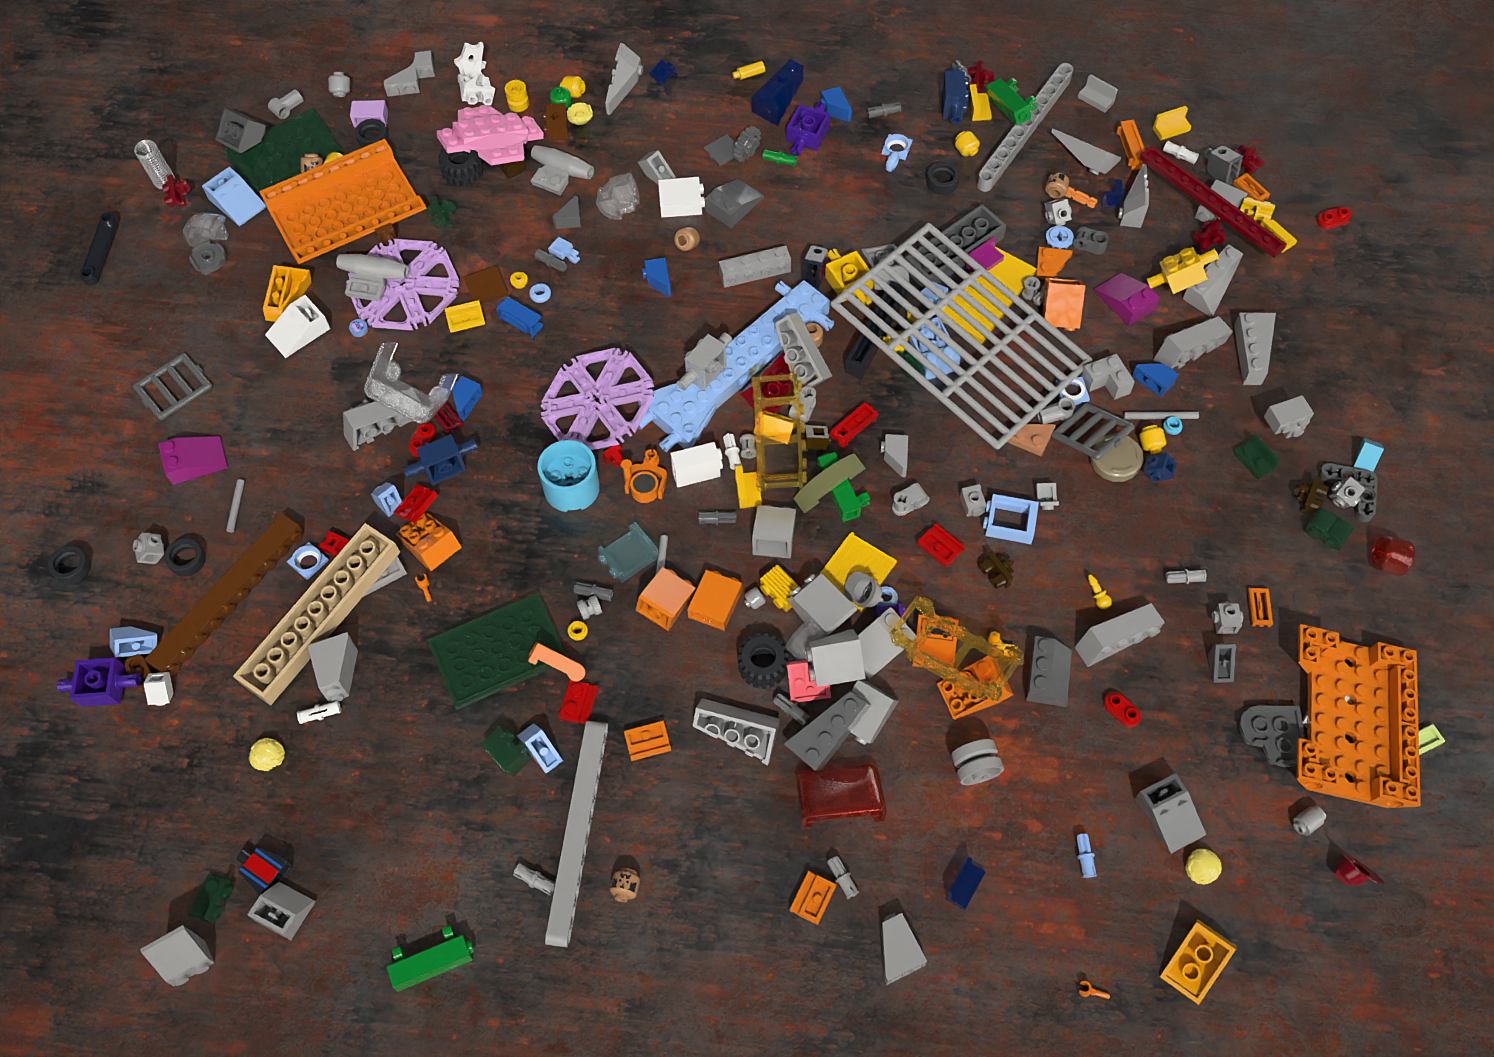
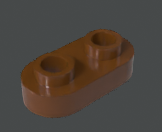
M138 654L132 655L126 660L125 669L128 675L140 674L141 682L137 683H141V685L135 688L140 692H145L144 685L142 684L148 674H152V671L143 656Z

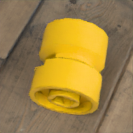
M520 80L508 82L505 86L508 107L514 112L526 110L529 106L526 85Z

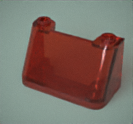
M868 764L855 769L813 773L806 770L801 771L800 775L796 776L801 829L812 828L811 824L818 821V824H822L823 821L858 817H864V820H869V816L874 818V822L885 821L887 813L879 770L874 765Z

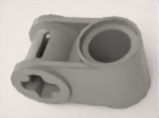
M805 386L800 390L790 408V418L803 423L808 422L816 405V391L813 387Z
M915 483L894 495L892 511L898 516L906 515L926 505L930 498L920 484Z

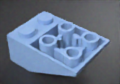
M230 167L202 185L208 199L239 227L266 208L262 200L240 175Z
M939 317L929 319L948 335ZM924 324L917 329L955 363L960 364L961 358L959 354ZM912 334L909 336L911 345L944 374L954 372ZM916 359L922 376L927 380L936 378L932 372Z

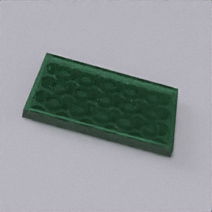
M313 108L266 129L261 142L243 153H239L229 147L223 149L238 175L256 195L260 194L259 191L301 174L300 159L304 157V154H318V157L323 159V163L332 152L343 154L341 147Z
M538 593L427 640L456 710L554 668L540 660L537 661L536 665L527 661V657L535 642L567 657Z

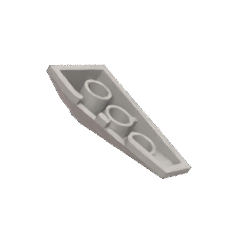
M1052 128L1051 132L1083 165L1089 167V171L1098 175L1099 172L1106 174L1121 160V157Z

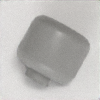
M757 587L745 593L746 600L744 602L748 607L751 606L753 609H757L766 602Z

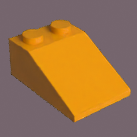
M1197 920L1160 977L1199 1005L1235 952L1237 946L1200 920Z

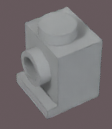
M981 485L962 488L960 500L966 516H980L985 513L987 505L981 491Z

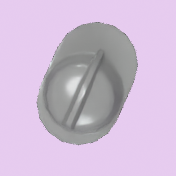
M855 572L846 580L844 586L845 596L858 607H873L878 602H883L881 598L882 588L872 577L862 572Z

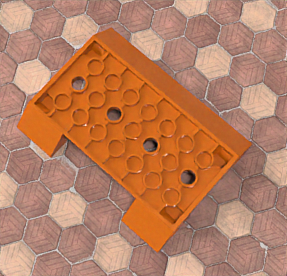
M1300 624L1298 663L1308 674L1307 740L1297 739V780L1306 790L1380 807L1421 806L1417 652L1377 642L1370 648L1339 641V633ZM1345 659H1348L1352 663V667H1349L1345 663ZM1345 696H1348L1352 700V705L1348 704V702L1345 700ZM1345 734L1351 736L1353 740L1352 743H1349L1345 739ZM1345 773L1352 776V783L1345 778Z

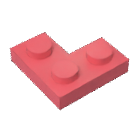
M807 660L786 662L790 700L793 703L831 698L830 685L817 687L815 682L809 679Z

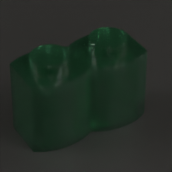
M1323 508L1317 510L1305 528V531L1311 538L1322 540L1328 548L1338 551L1354 530L1351 524L1337 518L1334 514Z

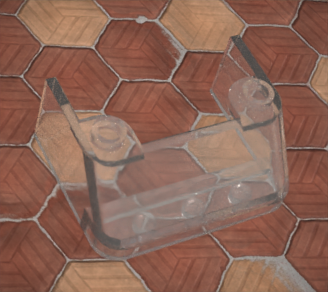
M381 343L364 386L365 394L369 398L417 423L430 421L447 401L458 374L442 375L439 385L433 387L429 395L398 380L401 368L396 362L391 360L398 343Z

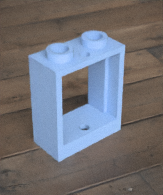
M993 494L991 501H987L986 512H989V515L984 518L983 528L986 529L985 536L1031 544L1035 532L1039 502ZM995 508L1028 514L1025 531L993 526Z

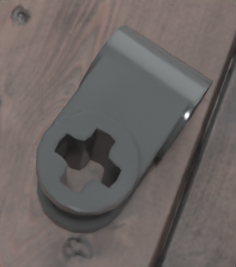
M1080 227L1077 230V238L1074 239L1073 246L1078 250L1100 255L1106 251L1109 236L1102 231Z

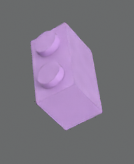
M385 100L352 101L350 117L353 126L357 127L360 122L366 119H377L387 127L388 109Z

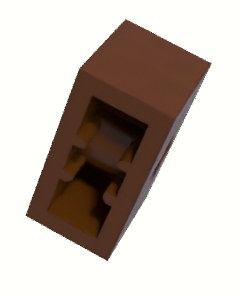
M546 104V112H543L544 122H546V124H543L544 134H548L549 141L568 140L566 104Z

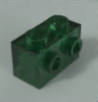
M498 727L481 745L505 773L514 777L531 758L526 754L528 749L523 744H518L514 740L516 736L508 728L504 730Z

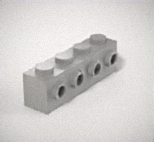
M786 246L719 261V275L724 288L791 272V257Z

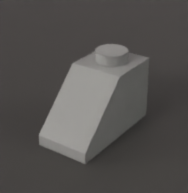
M659 150L649 152L638 161L646 176L658 185V180L677 179Z
M886 434L885 441H881V452H884V460L901 477H906L908 436Z

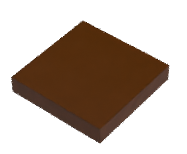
M497 266L463 276L472 301L479 300L480 305L508 295Z

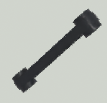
M111 212L101 214L83 268L80 270L81 279L89 286L96 285L99 281L103 264L119 225L117 218Z

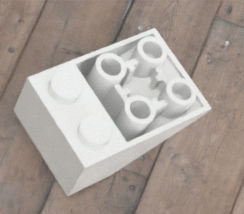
M304 295L286 308L265 335L280 353L287 358L328 331L330 327L325 316Z

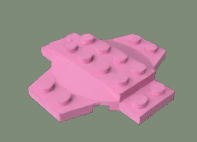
M487 105L475 108L466 107L458 110V122H452L453 128H444L437 131V138L447 153L460 151L470 153L471 150H475L480 158L491 165L524 160L523 143L526 144L527 141L543 139V131L532 117L524 116L519 118L516 113L503 115Z

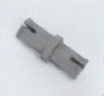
M521 863L517 865L513 876L525 881L531 888L535 887L549 896L553 894L555 882L542 876L539 871L535 872Z

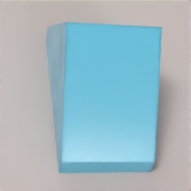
M1363 437L1353 468L1373 472L1384 450L1382 444Z

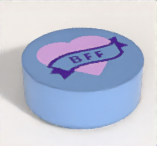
M356 319L350 323L349 330L353 336L362 337L368 332V326L364 320Z

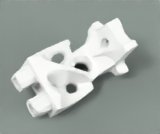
M479 42L477 45L464 43L461 55L454 59V63L460 70L458 83L460 84L462 101H467L468 104L475 105L477 102H483L485 105H491L493 102L495 88L490 85L489 77H484L481 73V70L486 66V61H482L483 42ZM473 55V59H468V57Z

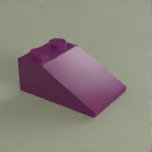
M1123 273L1116 275L1094 289V292L1127 326L1153 312L1160 299L1148 285Z
M220 436L174 438L158 443L164 473L172 485L228 468Z

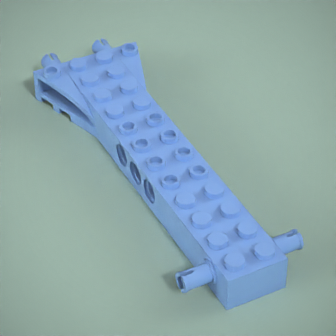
M805 280L794 289L780 281V284L776 285L775 290L784 297L726 346L727 366L708 387L702 390L691 383L684 391L676 383L653 391L654 399L639 424V429L642 430L649 422L653 421L669 436L659 443L665 452H668L676 443L684 449L692 448L696 440H699L703 428H706L716 409L784 350L780 345L775 323L789 314L798 312L804 324L818 323L826 331H829L834 325V321L826 316L829 313L830 300Z

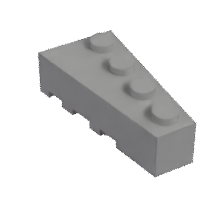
M1151 603L1091 627L1075 646V649L1086 666L1089 667L1133 644L1141 642L1148 636L1154 637L1161 631L1160 628L1165 622Z

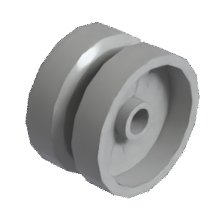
M994 740L974 741L952 752L953 763L955 767L960 768L957 771V775L962 785L982 783L1000 775L1004 771L1000 757H995L998 750Z

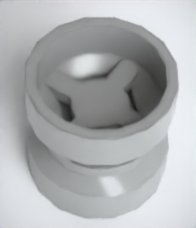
M596 595L589 597L585 601H577L583 620L588 619L590 615L602 613Z

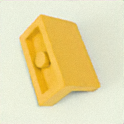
M976 84L969 85L968 102L972 121L991 120L992 114L987 93H977Z
M1187 106L1157 115L1153 130L1160 140L1190 131L1191 125L1185 118L1188 110Z
M1268 217L1261 221L1260 225L1287 244L1281 253L1296 244L1297 240L1276 221L1270 220Z
M762 410L758 414L754 434L788 444L792 430L796 427L798 420Z
M742 466L735 467L740 509L758 507V505L762 506L758 473H743Z

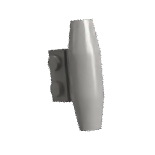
M535 145L532 148L531 157L544 165L537 170L531 179L532 185L561 195L569 183V176L591 179L594 174V167L576 156L550 147Z
M339 254L336 261L337 268L354 273L349 278L345 291L346 296L381 302L385 289L384 279H407L409 273L408 265L388 258L364 254Z

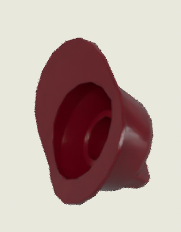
M1341 851L1343 857L1337 864L1334 875L1344 884L1359 886L1368 880L1378 884L1384 883L1374 871Z

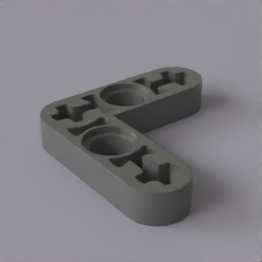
M1331 463L1324 464L1319 471V477L1322 481L1336 484L1344 479V473H1348L1365 488L1363 493H1368L1371 499H1364L1362 494L1359 496L1361 499L1355 505V516L1359 521L1369 522L1376 513V474L1369 470ZM1365 506H1367V508H1366V513H1367L1368 515H1365V512L1363 511V509L1365 508Z

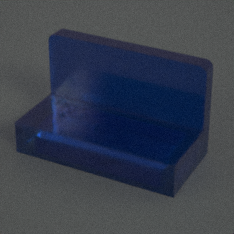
M970 857L965 862L946 900L963 910L967 908L986 873L984 870L971 863L972 858Z

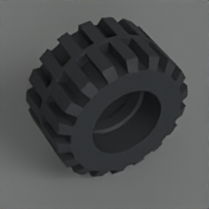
M445 149L440 151L441 154L438 156V162L442 176L447 183L450 182V185L454 186L456 184L457 187H461V185L468 186L467 184L472 185L474 181L480 179L479 176H482L484 168L482 159L478 156L477 151L471 150L470 153L466 151L447 153Z
M758 633L755 638L750 636L748 637V642L744 640L742 648L740 647L738 651V670L741 672L742 679H746L747 684L753 683V687L758 688L759 685L762 686V689H766V686L770 685L771 688L775 686V682L779 684L782 678L786 676L788 653L786 646H783L781 640L777 641V637L774 635L768 637V633H764V636H760V633ZM765 654L772 657L774 663L769 667L761 668L755 666L752 663V659L758 655Z

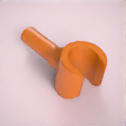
M423 574L425 577L423 581H419L416 576L415 580L418 587L423 590L427 602L431 601L432 599L428 591L429 580L426 574Z
M1088 981L1080 982V985L1087 986L1089 989L1087 992L1079 990L1081 996L1087 997L1091 994L1106 999L1110 998L1109 993L1091 988V984Z

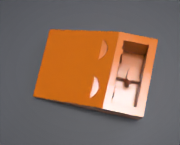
M426 511L415 524L411 521L395 534L414 556L431 571L461 548L452 531Z
M990 655L937 683L953 719L993 706L1014 695L997 660Z

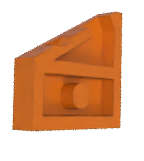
M1039 247L1036 278L1045 280V278L1056 277L1066 261L1071 258L1072 250Z

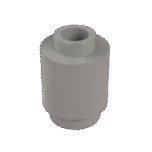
M1316 805L1310 806L1293 819V826L1299 834L1309 836L1324 824L1326 814L1320 807Z

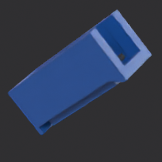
M509 297L500 302L497 307L500 320L503 319L526 334L529 333L531 338L543 327V324L538 322L541 319L539 314Z

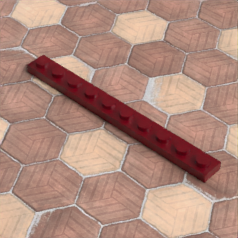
M1152 145L1140 154L1139 159L1273 258L1286 248L1287 244Z

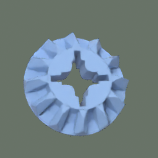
M1054 226L1047 231L1045 239H1047V244L1052 245L1053 248L1067 249L1069 245H1072L1074 235L1067 227ZM1058 234H1059L1060 238L1062 239V241H1059V240H1058V238H1057V237H1058Z

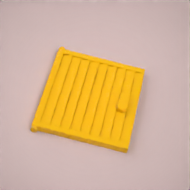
M851 532L820 574L822 573L845 596L844 586L850 575L855 572H862L872 577L881 585L897 563V560ZM852 603L858 610L862 612L864 608L858 607L857 605Z

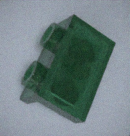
M1256 434L1252 435L1248 442L1233 452L1257 480L1274 471L1280 462L1276 453L1272 452Z
M208 874L188 915L214 925L223 913V905L226 899L232 894L233 883L226 878L221 879Z

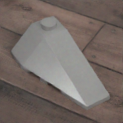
M620 43L616 54V70L613 69L612 84L609 85L605 102L607 115H610L638 82L639 76L643 74V65H641L640 57L623 43Z
M1147 164L1142 165L1124 201L1123 207L1119 208L1118 218H1121L1120 226L1138 228L1142 226L1149 206Z

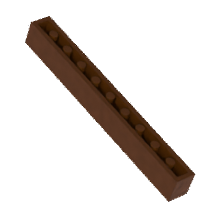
M281 514L144 660L159 673L169 672L170 677L176 674L180 666L192 657L194 651L206 642L208 636L220 627L221 622L233 613L235 607L247 598L249 592L255 586L260 584L262 578L269 571L273 570L276 563L282 557L286 556L289 549L299 542L304 534L300 526Z

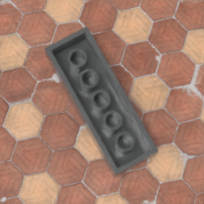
M982 204L941 233L965 253L969 254L993 237L996 239V243L1002 240L1006 224ZM936 237L929 241L960 268L966 265L964 260ZM923 245L917 249L948 277L955 273ZM911 254L905 257L907 262L931 282L933 281L938 284L942 282ZM909 273V276L913 278L923 289L926 287L912 274Z

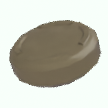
M1117 433L1104 435L1093 445L1092 449L1098 451ZM1125 436L1117 448L1113 447L1100 460L1090 457V462L1095 472L1102 478L1113 482H1124L1132 479L1139 472L1143 462V452L1135 440Z

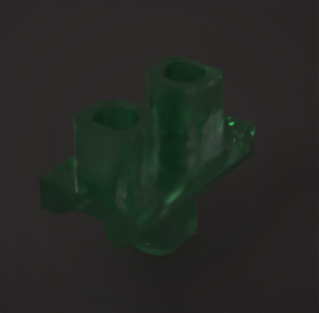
M434 195L431 197L432 203L426 207L429 215L435 216L431 219L433 225L437 229L444 225L448 228L452 227L449 216L453 215L456 209L455 204L444 200L443 203L438 202L437 197Z
M906 350L897 351V354L922 376L926 375L924 366ZM905 371L909 381L912 382L916 380L908 372Z

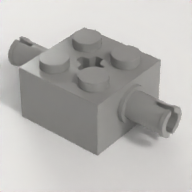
M723 333L717 340L708 334L704 339H700L697 346L685 356L686 373L677 381L678 387L685 391L693 383L702 390H705L727 366L726 346L732 342L731 336Z

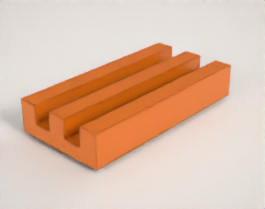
M1248 173L1243 174L1233 182L1237 189L1248 193L1246 197L1253 198L1256 201L1263 202L1264 199H1268L1270 193Z
M1248 588L1247 596L1251 626L1259 625V627L1267 625V627H1271L1273 619L1269 588ZM1254 593H1255V597H1256L1258 620H1257V616H1256ZM1260 593H1263L1266 620L1263 619Z

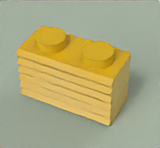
M776 565L760 578V589L766 596L769 595L773 598L774 604L779 609L782 608L787 612L792 608L786 599L791 596L790 591L798 585L779 565Z

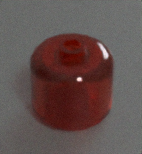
M1383 535L1376 540L1370 554L1371 565L1375 570L1402 576L1410 570L1414 563L1415 547L1410 541Z

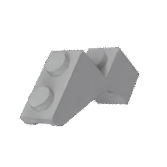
M431 51L415 52V59L411 66L384 80L387 96L420 93L419 78L435 77Z

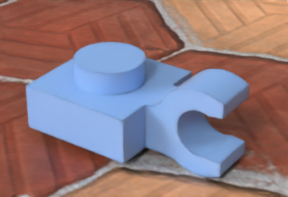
M560 237L548 248L549 253L556 255V257L562 260L567 257L574 264L580 260L577 257L579 252L573 249V245Z

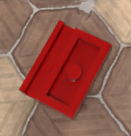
M416 484L393 513L398 518L412 521L415 524L438 494L434 490L431 491L429 488Z
M936 523L917 541L919 547L945 568L965 549L964 545Z
M569 680L558 716L559 720L586 724L592 713L599 689L598 686Z

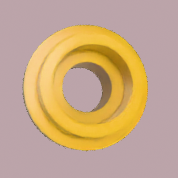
M515 272L511 275L510 282L515 288L520 289L526 286L528 277L524 272Z
M574 621L568 627V635L573 640H582L588 633L586 624L581 621ZM578 629L581 630L578 634L574 633Z

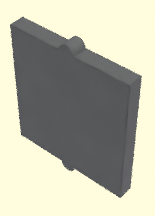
M726 134L705 146L704 150L710 156V159H713L721 166L734 158L733 149L735 148L734 144L736 141H733Z

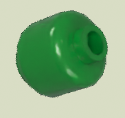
M555 87L550 92L551 104L565 103L567 110L572 104L571 93L565 87Z

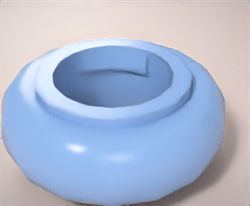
M894 151L890 154L886 163V170L888 172H892L896 168L899 161L898 152Z
M536 284L529 291L530 298L537 303L546 302L551 296V290L546 284ZM539 291L545 292L542 295H536Z
M888 586L881 587L882 595L887 594L892 599L890 601L878 602L876 605H896L898 601L896 591Z

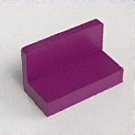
M994 237L968 254L987 271L1004 260V255L995 248L996 239ZM966 263V268L973 273L975 270Z

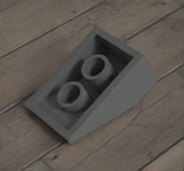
M736 179L715 188L705 198V210L728 227L733 228L764 198V195L741 180Z

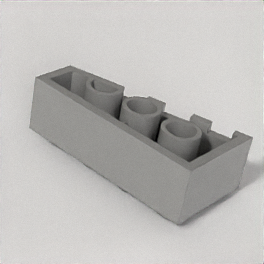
M1239 313L1236 319L1234 330L1243 385H1262L1268 373L1276 313Z
M1219 316L1213 319L1209 318L1203 323H1196L1188 329L1184 328L1178 333L1167 335L1153 361L1156 364H1165L1172 369L1177 366L1179 369L1185 366L1188 360L1192 359L1194 361L1204 352L1208 353L1223 345L1233 331Z
M410 389L354 409H349L343 412L344 436L352 450L355 451L359 449L358 445L364 442L369 444L374 441L373 437L381 433L386 435L396 425L401 427L422 416V404L414 391Z

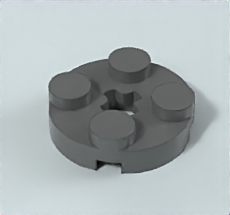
M210 241L196 245L192 249V255L189 257L193 268L203 275H208L224 267L227 263L223 247L219 243L211 244Z

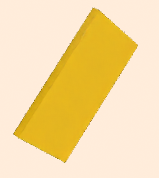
M995 247L1004 255V260L988 272L1019 296L1025 287V279L1033 277L1037 268ZM983 276L976 279L978 283L1010 308L1013 301ZM971 285L964 289L999 320L1003 317L1004 313ZM957 295L952 299L990 332L994 329L995 325L961 296ZM948 305L942 309L945 314L982 344L985 341V336Z

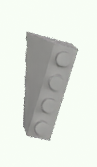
M1228 244L1218 255L1219 259L1212 261L1204 269L1208 279L1188 287L1183 300L1212 318L1239 265L1243 253Z
M798 312L789 314L775 323L780 345L784 349V359L788 363L790 370V380L794 384L795 389L793 391L795 396L799 394L803 387H814L832 377Z
M701 699L696 707L693 727L714 738L726 741L733 748L736 746L745 751V754L751 757L755 756L761 759L762 763L768 765L777 737L780 719Z

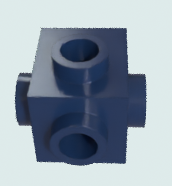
M1168 453L1147 456L1143 472L1153 482L1173 479L1177 463Z

